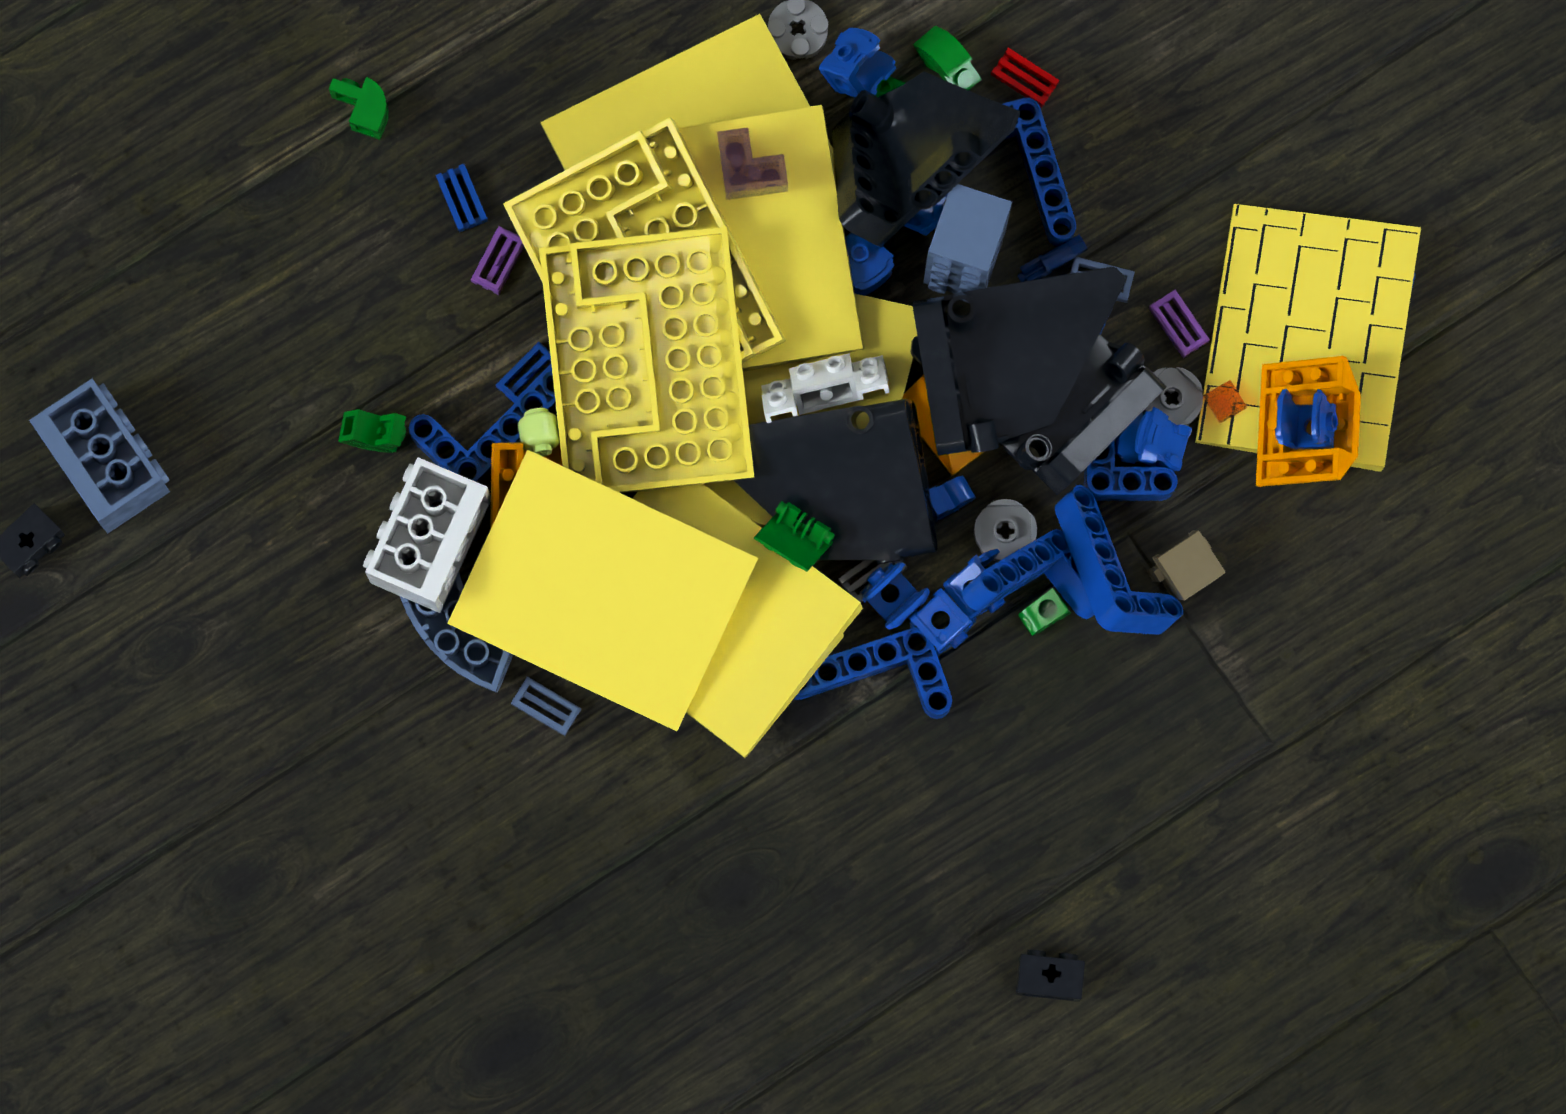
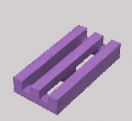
M498 226L471 278V282L476 285L479 284L482 288L489 289L499 295L524 248L519 235ZM502 236L507 237L486 279L481 278ZM513 241L517 242L496 284L492 283Z
M1173 290L1149 306V310L1183 359L1190 353L1198 350L1202 345L1209 343V337L1176 290ZM1170 300H1173L1199 340L1195 342L1168 303ZM1161 306L1166 311L1172 322L1175 324L1183 338L1188 343V347H1186L1183 344L1177 333L1174 331L1166 317L1159 309Z

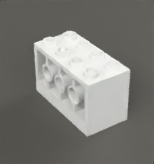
M417 457L415 464L410 463L404 473L403 481L406 484L401 493L396 492L390 504V510L393 511L388 522H382L376 536L377 539H380L375 551L370 550L368 552L363 567L367 568L365 573L371 584L440 613L491 502V496L487 486ZM434 502H441V505L437 507H431V505ZM420 531H429L426 535L418 536ZM415 558L416 561L413 564L405 565L406 560Z

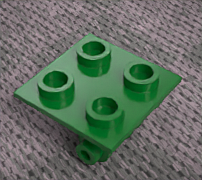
M781 501L775 512L777 513L757 533L754 539L763 544L768 550L774 551L790 561L795 567L808 572L833 544L832 540L835 534L831 532L832 528L820 521L814 524L816 520L814 517L805 525L804 521L808 513L804 512L799 520H797L802 510L790 502L786 504Z

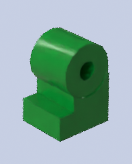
M1052 588L1020 612L1018 617L1031 636H1035L1071 612L1058 592Z

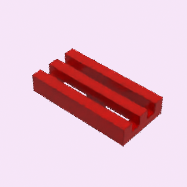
M1007 48L1004 56L1001 57L997 66L991 72L993 77L1024 97L1034 99L1041 108L1059 84L1057 78L1010 48ZM1010 59L1011 61L1018 64L1028 72L1032 73L1042 81L1046 82L1047 84H1049V87L1039 82L1029 74L1025 73L1015 65L1011 64L1010 62H1008V60ZM1003 68L1007 69L1008 71L1018 76L1020 79L1032 85L1044 94L1042 95V97L1039 96L1038 94L1028 89L1021 83L1017 82L1007 74L1003 73L1001 70Z

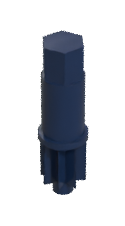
M1079 234L1021 266L1022 273L1017 276L1020 282L1041 279L1051 274V271L1087 251L1088 248Z

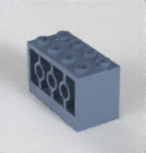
M957 184L949 191L928 250L923 283L928 284L930 290L943 294L946 291L956 294L987 288L1006 233L1012 202Z
M92 378L29 421L92 514L108 534L168 494L170 491L165 483L170 480L156 459L148 460L153 455L137 433L132 437L131 433L135 431L134 427L121 408L117 411L114 410L118 404L104 383L97 386Z

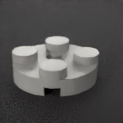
M788 0L780 3L772 11L768 21V29L784 58L796 60V58L806 57L808 59L817 55L825 46L828 35V20L823 10L814 2L809 0ZM794 23L804 24L805 34L797 33L795 36L792 35L793 28L791 25Z
M1165 367L1153 372L1167 387L1143 411L1144 414L1146 411H1152L1153 407H1156L1168 415V420L1176 425L1187 426L1191 424L1199 415L1203 404V390L1197 377L1190 371L1179 367L1167 369ZM1167 391L1170 394L1175 391L1178 392L1177 400L1180 403L1168 405L1165 402L1166 396L1164 393Z
M1000 499L987 505L977 517L974 526L975 541L981 553L998 549L1000 553L993 559L997 562L1035 541L1037 536V524L1032 513L1023 507L1021 503L1011 499ZM1002 523H1008V527L1014 529V534H1010L1008 539H1003L1001 534H997V529H1001Z

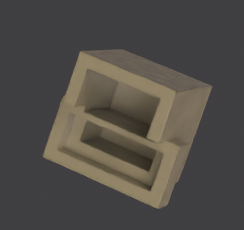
M1193 530L1188 533L1189 537L1162 555L1157 554L1152 557L1156 565L1147 570L1152 581H1162L1169 594L1177 598V600L1185 601L1226 573L1211 550L1212 547L1199 530Z

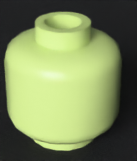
M534 408L524 413V417L518 422L520 442L524 443L523 449L525 451L530 450L542 457L550 455L552 449L560 444L557 416L546 408Z

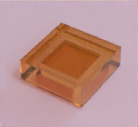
M1231 380L1203 395L1219 424L1246 409L1244 401Z

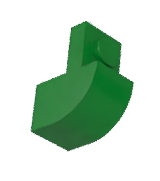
M935 25L912 44L927 68L939 73L943 80L966 90H970L982 80L970 62L972 58L969 53L948 31Z
M368 77L365 78L362 88L351 79L342 78V81L333 78L329 87L331 98L355 106L349 119L351 130L381 140L389 117L387 101L381 87Z
M360 409L344 412L338 442L366 450L394 453L397 451V447L401 446V442L406 434V427L404 426L406 416L397 413L380 416Z

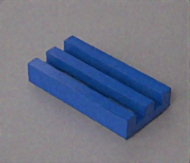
M464 164L459 165V168L454 170L453 168L449 169L444 174L439 173L436 175L459 233L488 221ZM459 175H462L479 215L476 219L473 218L457 180ZM449 179L453 184L468 220L466 223H462L445 183Z
M538 342L496 384V388L502 391L515 404L544 373L552 369L550 364L518 397L515 395L549 360L551 361L550 351ZM539 352L543 354L510 389L506 387Z

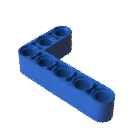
M1021 98L1003 103V105L1018 111L1028 110L1034 116L1033 119L1027 121L1019 117L1014 131L1005 139L1016 136L1047 238L1051 244L1058 247L1074 237L1076 221L1041 108L1031 98ZM1035 138L1040 140L1043 146L1039 149H1032L1028 146L1027 141ZM1046 167L1051 171L1052 175L1042 178L1037 175L1036 169ZM1053 195L1059 198L1061 203L1058 206L1052 207L1046 204L1044 199ZM1063 224L1068 227L1070 232L1066 235H1058L1053 227Z
M552 369L544 373L468 451L438 422L425 414L415 416L409 424V432L413 442L437 466L459 475L464 468L472 467L476 469V476L471 480L482 484L491 475V458H486L482 455L483 449L486 446L492 445V443L520 442L519 433L514 436H508L504 433V429L508 424H518L519 420L524 417L526 407L530 402L536 401L541 403L542 408L548 409L551 413L556 410L555 392L547 388L548 384L553 381ZM421 425L432 427L431 434L424 438L417 436L416 430ZM444 446H451L455 451L450 458L443 459L438 456L439 450Z
M1114 441L1105 449L1108 455L1107 458L1102 460L1095 459L1084 470V486L1093 493L1097 501H1163L1172 496L1178 482L1174 471L1166 467H1115ZM1097 477L1106 480L1108 488L1097 490L1093 487L1091 481ZM1129 477L1134 478L1139 483V488L1133 491L1128 490L1124 487L1123 480ZM1160 477L1165 478L1170 483V488L1164 491L1156 488L1154 480Z
M1076 485L1055 505V513L1095 618L1102 628L1112 632L1159 635L1183 615L1181 603L1172 595L1130 590L1096 499L1088 488Z
M1057 529L1048 532L983 570L962 591L965 603L970 608L981 611L1045 574L1078 616L1089 619L1094 615L1063 531Z
M918 627L828 656L808 680L806 687L794 698V700H802L908 664L923 710L929 717L934 719L945 717L949 713L952 704V696L935 647ZM912 637H920L924 640L926 646L920 651H915L909 647L908 641ZM883 647H891L894 649L896 656L891 661H885L880 658L878 651ZM857 656L863 658L866 662V667L861 671L851 669L848 664L851 658ZM923 666H930L935 670L936 676L932 680H923L919 676V669ZM832 667L836 672V677L831 681L821 679L819 676L821 668ZM936 695L941 696L945 699L946 706L941 710H935L929 705V699Z

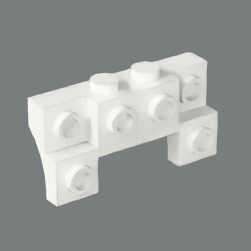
M850 353L832 356L828 359L789 368V379L777 380L761 385L762 403L767 423L772 422L771 416L791 411L793 417L798 416L797 408L799 415L863 400V393L883 388L885 394L890 393L889 379L883 355L865 358L853 363Z

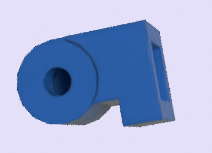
M963 475L953 478L938 487L935 486L929 489L933 517L936 521L956 512L976 498Z

